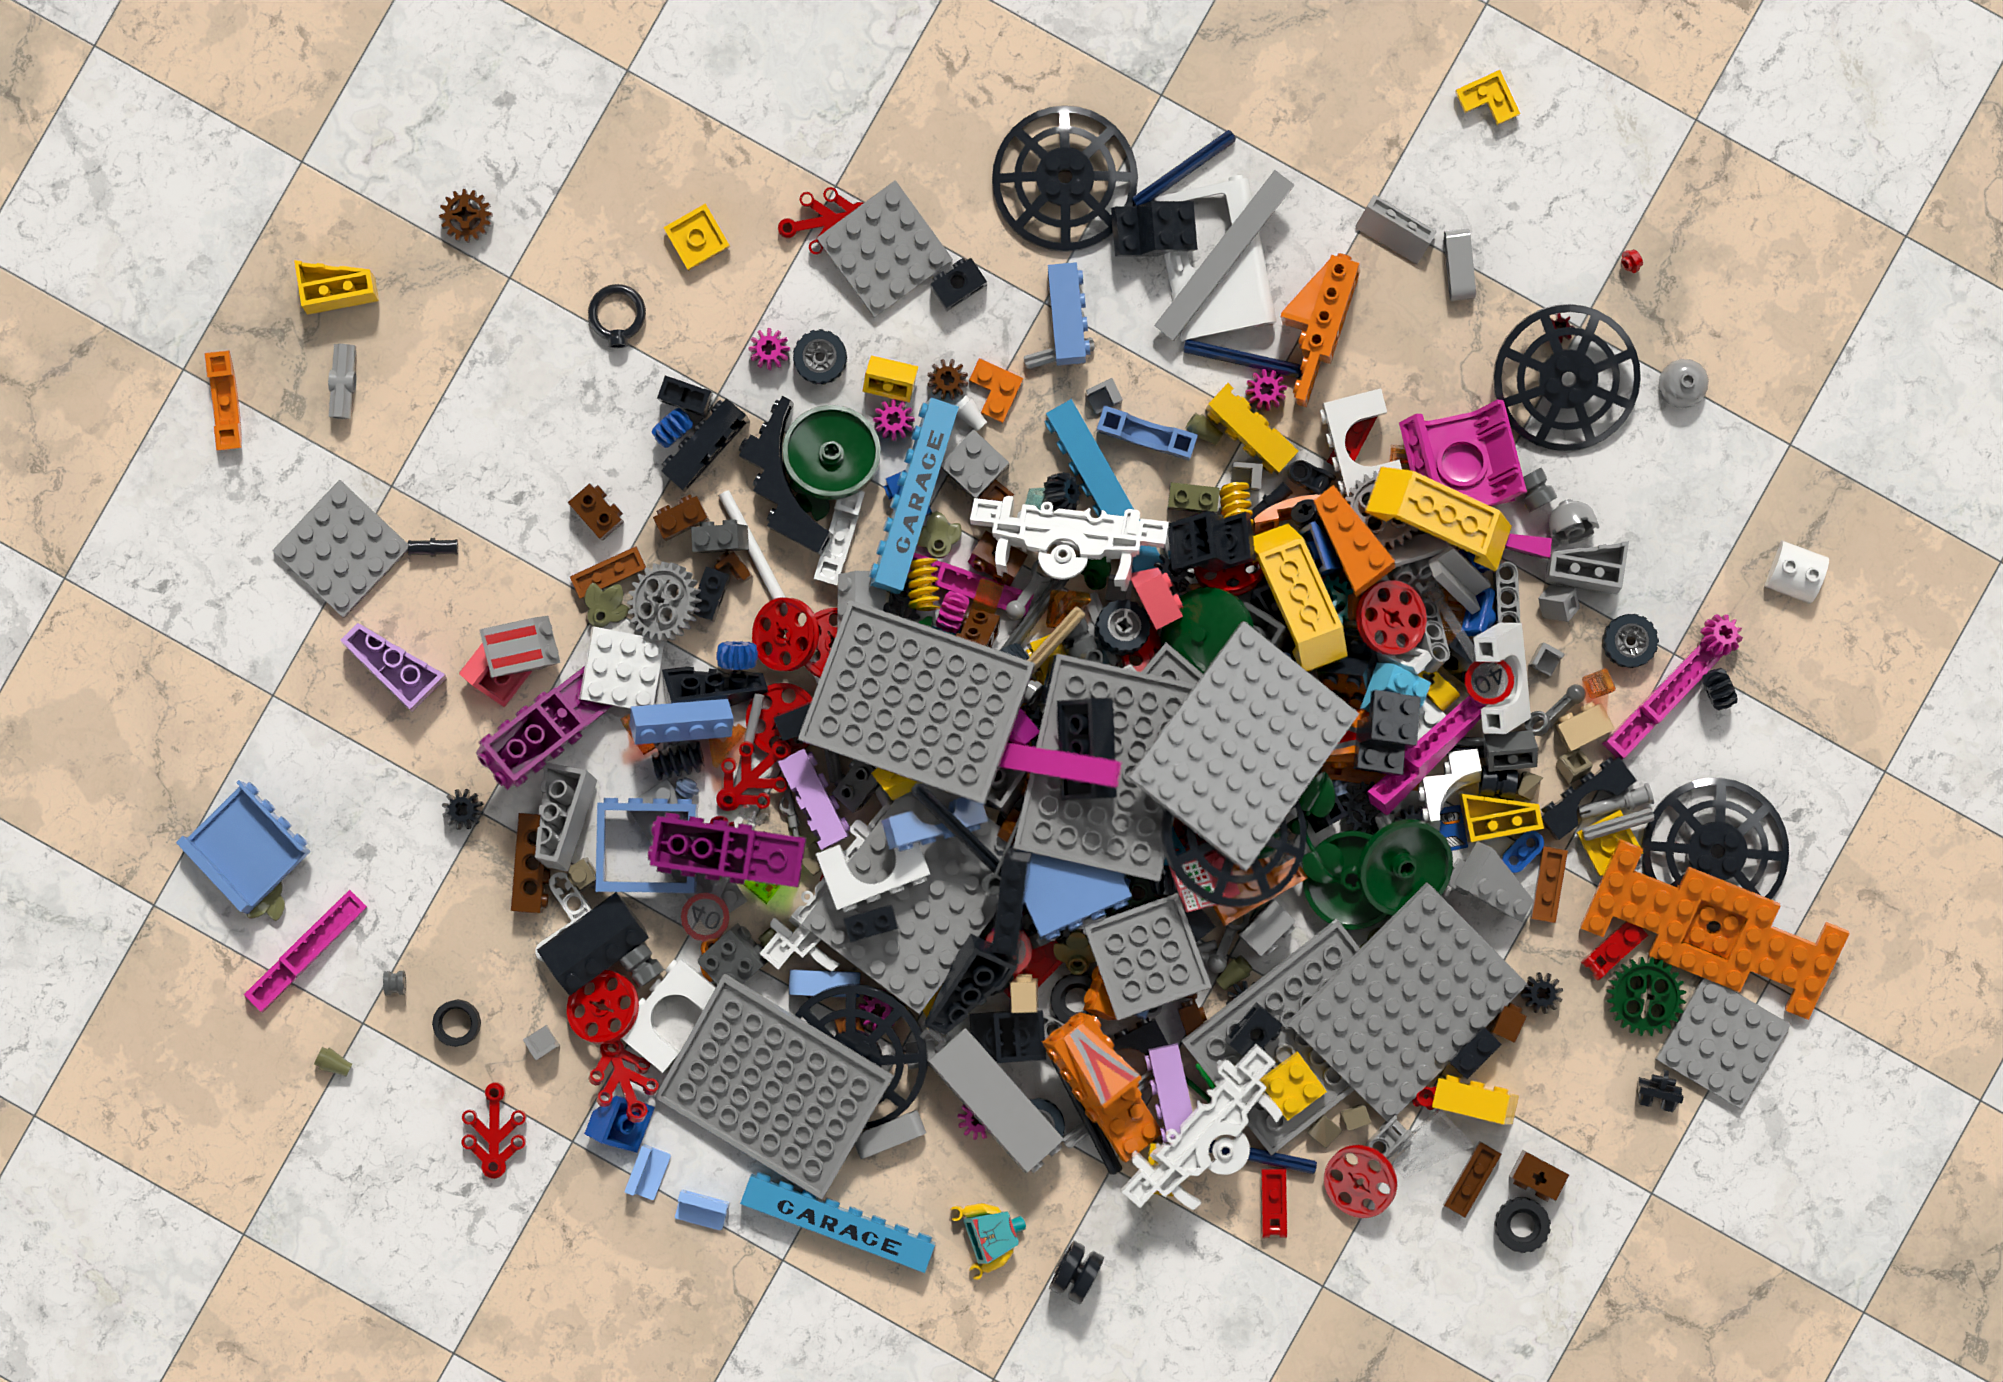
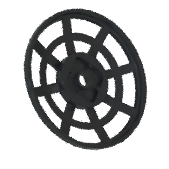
M1065 105L1048 107L1023 118L1003 139L993 164V193L997 207L1004 220L1024 240L1051 251L1068 252L1086 249L1104 241L1113 234L1112 217L1105 208L1113 196L1116 181L1130 182V190L1124 206H1133V197L1137 193V164L1127 139L1108 119L1092 110ZM1059 113L1060 126L1046 129L1033 138L1022 129L1039 117ZM1069 113H1078L1091 117L1107 128L1096 137L1084 129L1069 126ZM1060 134L1059 148L1047 152L1038 144L1039 141L1048 136ZM1070 134L1082 136L1092 143L1082 152L1071 148ZM1113 135L1118 138L1126 152L1130 172H1121L1115 169L1112 155L1104 145ZM1015 136L1025 146L1017 158L1014 172L1000 173L1004 152ZM1031 150L1041 159L1035 172H1022L1024 160ZM1098 150L1102 152L1106 160L1108 171H1094L1089 159ZM1061 171H1069L1072 174V180L1068 183L1060 182L1058 174ZM1094 181H1109L1107 191L1099 203L1090 194ZM1022 182H1036L1041 194L1032 204L1024 193ZM1000 183H1015L1017 196L1026 209L1017 220L1012 217L1004 203ZM1047 201L1061 206V220L1048 217L1039 212V210ZM1084 201L1092 209L1090 213L1070 220V206ZM1097 216L1108 226L1105 230L1091 238L1079 242H1071V227L1086 224ZM1032 217L1046 225L1060 227L1061 243L1041 239L1029 233L1023 227Z
M1575 304L1546 307L1520 321L1506 336L1499 348L1493 372L1496 400H1504L1510 426L1524 439L1535 445L1559 451L1587 448L1607 439L1616 432L1627 420L1634 408L1641 381L1637 351L1624 329L1606 314L1584 305ZM1574 312L1589 315L1590 318L1585 330L1574 327L1555 329L1550 315ZM1538 320L1541 321L1545 334L1533 341L1524 354L1510 348L1523 330ZM1599 320L1608 324L1618 333L1627 347L1626 350L1614 355L1608 344L1594 334ZM1576 335L1582 338L1577 350L1563 349L1558 337ZM1549 341L1553 354L1547 357L1544 362L1531 358L1533 353L1542 344ZM1591 341L1604 351L1607 356L1606 359L1594 364L1586 355ZM1507 357L1519 363L1517 371L1518 393L1504 398L1502 370L1505 358ZM1631 359L1634 382L1631 397L1627 399L1617 394L1620 383L1618 364ZM1526 367L1539 372V386L1528 390L1525 389L1524 380ZM1609 368L1612 369V386L1610 391L1598 387V373ZM1566 372H1572L1575 376L1574 383L1569 386L1562 383V376ZM1543 395L1552 403L1546 417L1534 408L1530 399ZM1593 395L1606 400L1597 412L1588 417L1584 404ZM1523 403L1529 414L1542 423L1537 435L1530 434L1520 426L1511 415L1508 407ZM1612 404L1625 408L1613 426L1595 437L1591 427L1592 423L1600 419L1610 409ZM1561 408H1574L1579 421L1564 423L1555 420ZM1551 428L1560 430L1581 428L1586 441L1573 444H1559L1545 441Z
M1704 778L1691 781L1679 786L1666 795L1653 811L1654 821L1646 824L1641 848H1643L1642 863L1644 872L1649 877L1657 879L1652 867L1651 851L1666 852L1667 865L1675 880L1670 885L1674 887L1680 885L1685 873L1680 875L1675 864L1674 853L1687 854L1691 868L1721 880L1734 877L1743 889L1758 895L1760 893L1755 886L1764 875L1768 860L1782 861L1776 882L1765 897L1772 899L1782 885L1789 862V841L1786 828L1772 803L1749 785L1725 778ZM1716 785V800L1703 801L1687 809L1678 799L1683 793L1692 789ZM1726 786L1747 792L1758 799L1763 805L1752 814L1743 806L1726 801ZM1670 805L1680 816L1673 823L1667 836V841H1651L1659 817ZM1716 807L1715 822L1702 825L1693 815L1703 809ZM1726 808L1740 813L1747 820L1738 828L1725 823ZM1769 812L1780 831L1782 851L1769 850L1766 833L1759 822ZM1686 822L1694 831L1688 844L1674 843L1680 827ZM1753 827L1759 836L1761 850L1747 849L1744 835ZM1715 844L1721 845L1724 849V853L1720 858H1714L1711 854V848ZM1747 858L1760 859L1757 872L1749 881L1741 869L1745 865ZM1711 921V922H1709L1708 924L1711 925V924H1720V923L1717 922V921Z
M1297 800L1293 805L1297 811L1300 823L1299 848L1287 843L1288 827L1285 817L1280 823V840L1270 837L1265 846L1277 850L1272 860L1262 868L1258 857H1256L1250 865L1253 873L1243 876L1231 875L1234 862L1210 843L1205 842L1198 846L1195 831L1188 826L1187 839L1191 850L1177 856L1172 841L1173 814L1164 808L1161 838L1168 863L1176 877L1188 890L1210 903L1226 907H1243L1270 899L1292 880L1304 856L1306 823L1300 802ZM1214 849L1218 855L1225 858L1221 871L1212 866L1203 855ZM1283 853L1295 857V862L1288 874L1278 885L1271 889L1266 875L1277 866ZM1196 859L1206 872L1218 879L1213 893L1194 882L1185 872L1182 865ZM1257 880L1262 893L1255 897L1244 899L1223 897L1228 882L1247 883Z
M837 985L815 994L795 1013L794 1016L799 1019L803 1016L809 1025L882 1068V1065H896L894 1077L879 1103L887 1098L898 1108L883 1118L867 1122L864 1129L880 1126L897 1118L916 1099L924 1084L928 1070L927 1043L922 1028L913 1013L896 997L879 988L868 985ZM846 994V1009L831 1012L820 1020L810 1010L812 1006L826 998ZM856 994L877 998L890 1005L894 1010L883 1020L869 1011L856 1009ZM901 1016L908 1023L914 1034L919 1053H903L900 1039L891 1027ZM846 1017V1030L835 1036L825 1027L827 1023L835 1019ZM856 1017L869 1020L878 1027L870 1035L864 1031L856 1030ZM885 1033L893 1044L894 1055H883L877 1042ZM919 1063L916 1083L905 1100L894 1090L901 1080L904 1064Z

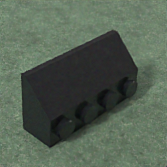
M1113 698L1058 700L1059 752L1116 761ZM1060 777L1061 800L1117 798V787Z
M615 892L538 948L537 952L555 979L571 996L649 939V936L643 924L619 894Z

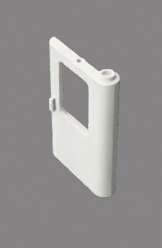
M1243 175L1229 177L1227 182L1154 198L1153 201H1189L1217 194H1225L1233 224L1252 200L1249 179L1243 178ZM1259 232L1180 333L1181 342L1251 326L1271 325L1277 322ZM1172 251L1164 254L1173 301L1198 269L1191 267L1188 251Z

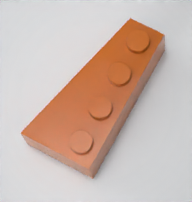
M1334 485L1314 500L1316 511L1357 598L1396 568L1395 560Z

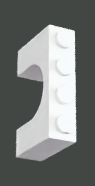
M1381 388L1323 404L1324 409L1320 410L1323 424L1328 423L1330 433L1326 434L1329 448L1334 447L1336 457H1332L1335 472L1340 471L1342 480L1338 481L1341 495L1353 497L1349 489H1358L1356 480L1364 483V474L1368 475L1371 479L1373 478V472L1376 470L1378 473L1380 467L1402 469L1400 460L1371 467L1359 465L1349 457L1345 448V436L1352 425L1359 421L1387 413Z
M1498 623L1474 637L1476 661L1499 662L1504 660L1511 667L1514 674V686L1510 695L1499 703L1489 704L1481 709L1483 733L1506 734L1531 718L1522 623ZM1499 665V668L1502 669L1497 697L1505 691L1508 685L1507 673L1501 665Z
M919 842L912 843L914 848L899 852L898 848H894L896 854L895 868L886 880L877 884L863 883L853 876L840 845L817 853L816 856L837 910L843 908V911L847 912L857 908V902L866 899L868 904L881 899L880 893L889 890L891 895L904 890L903 885L912 882L915 886L928 881L926 876L931 873Z
M683 958L678 962L673 960L665 970L668 973L662 981L658 978L649 989L653 993L647 1000L642 998L639 1001L637 1019L631 1030L621 1038L662 1073L672 1064L680 1051L656 1031L653 1023V1013L656 1005L668 995H682L704 1010L716 988L712 982H709Z

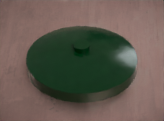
M824 405L804 412L790 425L783 442V462L790 479L802 491L821 499H842L860 492L872 481L880 463V441L874 427L863 415L844 406Z
M1213 587L1197 588L1179 598L1183 605L1180 608L1183 617L1162 627L1161 648L1165 643H1168L1204 674L1241 622H1246L1254 629L1252 618L1243 602L1232 593Z
M1406 819L1390 823L1370 838L1360 855L1357 869L1360 889L1366 899L1378 910L1386 914L1395 915L1426 883L1430 884L1440 895L1443 894L1449 884L1453 871L1452 850L1443 834L1426 822Z
M1344 831L1334 834L1320 843H1331L1337 846L1342 852L1344 860L1341 878L1338 882L1330 884L1320 883L1311 879L1307 874L1308 878L1303 881L1304 892L1310 906L1327 923L1330 924L1337 919L1345 929H1363L1380 922L1388 915L1378 910L1366 899L1358 882L1357 869L1360 855L1373 835L1360 831Z

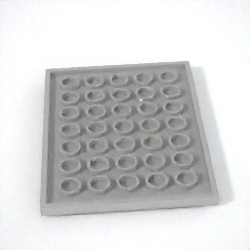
M849 600L798 739L985 805L1036 664Z
M1243 621L1127 778L1245 871L1265 846L1359 713Z
M1057 654L1036 748L1059 751L1058 700L1113 698L1116 761L1122 762L1117 787V798L1061 800L1060 777L1030 772L1014 848L1160 881L1165 860L1161 838L1164 807L1127 777L1195 684Z
M923 783L947 809H949V802L962 798ZM911 792L894 801L847 863L851 873L859 881L867 884L883 882L892 874L895 868V850L889 849L882 820L912 811L920 821L926 824L938 825L941 823ZM987 817L988 821L980 824L981 829L972 833L1000 860L1007 842L997 836L1000 826ZM943 835L935 837L936 842L922 845L921 841H919L931 873L926 876L928 881L915 886L912 882L903 885L904 890L891 895L889 890L880 893L881 899L868 904L866 899L857 902V908L844 912L843 908L837 910L828 888L802 923L804 927L919 1014L945 981L959 950L969 935L979 936L997 912L999 894H988L982 888L983 879L993 873L956 836L944 839ZM1012 845L1009 848L1010 850H1017ZM893 905L899 926L898 929L850 942L843 918Z
M1426 883L1287 1023L1389 1122L1394 1115L1397 1116L1417 1096V1093L1424 1089L1449 1064L1448 1061L1482 1027H1486L1501 1012L1503 1006H1507L1524 989V986L1528 984L1430 884Z
M1337 919L1182 1040L1190 1053L1212 1081L1215 1082L1216 1080L1219 1081L1222 1077L1217 1071V1061L1219 1059L1222 1062L1228 1060L1234 1066L1242 1060L1243 1056L1225 1041V1038L1255 1002L1259 1003L1283 1024L1280 1028L1281 1033L1273 1041L1270 1040L1265 1046V1052L1275 1063L1264 1075L1298 1051L1327 1092L1289 1121L1282 1114L1277 1123L1258 1101L1255 1102L1246 1114L1248 1118L1247 1125L1271 1155L1355 1090L1287 1023L1360 950L1359 946ZM1256 1028L1252 1030L1250 1038H1258L1261 1034V1029Z
M724 974L654 1098L822 1200L894 1075L727 974Z

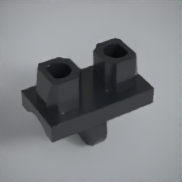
M1664 1069L1660 1076L1652 1074L1651 1080L1639 1077L1637 1081L1638 1102L1640 1105L1649 1107L1652 1105L1654 1097L1662 1099L1661 1109L1674 1112L1677 1104H1682L1684 1099L1682 1087L1675 1086L1676 1080L1668 1078L1669 1071Z

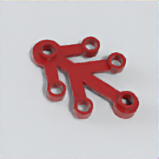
M828 187L824 190V199L827 202H835L846 211L836 214L814 199L812 193L803 192L799 197L800 203L804 207H810L822 215V217L801 221L785 218L779 222L778 232L784 238H792L796 235L797 231L824 226L818 235L819 237L861 206L863 202L852 204L840 196L835 188ZM829 190L834 191L836 194L833 199L826 197V193ZM804 195L811 196L812 200L809 204L803 203L802 198ZM786 223L792 225V230L788 233L783 231V226ZM816 238V240L810 242L809 251L814 255H819L824 249L822 245L818 252H814L811 249L814 243H819Z
M776 740L772 745V752L752 771L751 762L754 745L749 741L742 742L739 747V753L742 755L741 781L735 787L733 772L736 769L737 763L733 758H725L721 764V769L724 772V788L717 794L716 802L718 806L724 811H733L739 804L757 805V807L764 809L769 806L771 801L767 793H760L758 795H744L742 793L747 788H771L777 792H784L788 787L785 777H759L778 759L782 760L790 755L792 746L788 740ZM744 745H748L751 748L749 753L743 752L742 747ZM777 747H784L786 752L784 754H779L777 752ZM725 762H731L733 768L726 769ZM782 780L785 783V787H777L776 782ZM731 796L733 802L726 803L724 797ZM760 797H765L767 799V803L761 804L759 803L758 799Z
M620 1039L610 1044H600L602 1057L596 1068L590 1072L589 1082L595 1086L600 1085L604 1080V1071L610 1062L613 1065L614 1072L604 1090L598 1093V1105L607 1107L611 1104L612 1094L619 1083L628 1105L626 1111L627 1118L634 1123L643 1121L647 1114V1106L643 1102L637 1101L630 1081L643 1087L645 1094L654 1095L659 1087L658 1082L653 1078L648 1079L640 1075L648 1072L651 1063L644 1057H639L625 1050ZM608 1048H614L616 1052L609 1051ZM622 1060L635 1065L636 1072L624 1067ZM639 1063L645 1064L646 1068H641ZM593 1075H599L601 1079H595ZM647 1085H653L654 1089H649ZM601 1096H606L609 1100L604 1101L601 1099ZM632 1112H638L640 1116H635Z
M493 1082L485 1089V1096L490 1101L489 1128L478 1118L476 1111L469 1109L462 1114V1121L467 1125H471L489 1143V1153L477 1143V1138L473 1134L465 1135L461 1140V1144L465 1149H470L482 1161V1172L491 1179L501 1177L506 1171V1161L517 1150L522 1149L526 1145V1138L523 1135L517 1134L512 1137L511 1144L499 1154V1143L518 1125L523 1124L527 1118L523 1110H516L512 1113L511 1119L500 1129V1100L505 1097L506 1090L499 1082ZM492 1088H496L499 1091L497 1097L491 1096L490 1091ZM468 1112L474 1115V1119L471 1122L467 1121L465 1117ZM516 1113L523 1115L521 1122L515 1120L514 1116ZM467 1137L473 1139L474 1143L472 1146L466 1145L465 1139ZM515 1138L522 1139V1146L518 1147L514 1144ZM491 1162L497 1163L498 1169L496 1171H492L489 1168Z

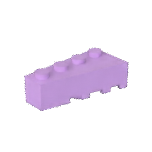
M359 623L340 640L411 712L447 678L444 673L429 666L427 663L407 653L402 648L390 643Z
M802 749L780 760L778 763L791 790L795 793L802 812L807 817L811 831L819 840L817 843L820 849L823 850L849 837L847 831L850 830V826L845 816L840 818L837 812L840 806L835 796L828 795L825 788L829 784L823 773L818 775L814 767L818 763L812 751L807 753L806 749Z
M1177 1043L1148 1049L1149 1055L1145 1056L1147 1069L1152 1070L1154 1080H1150L1153 1095L1158 1094L1159 1104H1155L1158 1119L1163 1118L1165 1127L1161 1128L1163 1143L1168 1142L1165 1136L1166 1132L1169 1129H1174L1179 1134L1180 1125L1193 1112Z

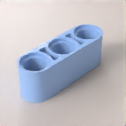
M790 969L789 994L814 996L824 989L837 985L860 984L861 972ZM839 994L832 997H846V994Z

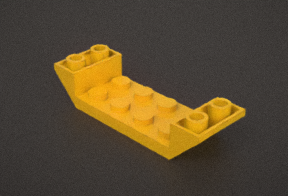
M1380 467L1365 509L1366 513L1387 522L1392 518L1399 519L1475 554L1474 562L1493 571L1498 569L1512 527L1501 511L1415 471Z
M1285 524L1253 536L1256 560L1252 562L1259 561L1296 645L1292 652L1297 664L1308 672L1346 658L1347 650L1343 626L1303 537L1290 524Z

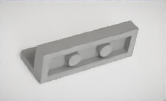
M1373 195L1355 225L1358 230L1416 264L1419 263L1437 232L1376 195Z
M1454 546L1448 547L1428 560L1434 578L1472 615L1480 610L1476 595L1490 587L1491 584Z

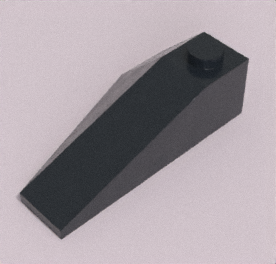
M694 667L662 670L666 704L728 699L731 707L754 698L755 694L763 695L768 693L763 673L732 671L730 674L717 673V669L710 668L708 672L694 671Z
M970 934L959 950L924 1025L945 1035L948 1034L968 1017V1013L978 1005L982 1006L987 1001L986 998L996 990L999 992L1005 987L1017 969V964L1005 954L992 952L993 944Z

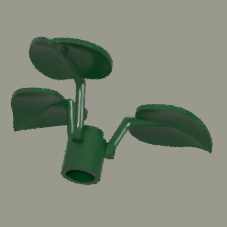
M1324 771L1313 777L1298 800L1306 823V842L1311 852L1303 856V870L1311 879L1320 883L1330 884L1338 882L1341 878L1344 864L1342 852L1331 843H1322L1315 849L1307 834L1308 821L1306 818L1311 813L1317 817H1324L1334 807V786L1330 777ZM1298 814L1296 818L1287 823V827L1296 835H1300ZM1280 830L1277 833L1274 832L1271 837H1280ZM1264 846L1257 857L1258 859L1269 857L1276 849Z

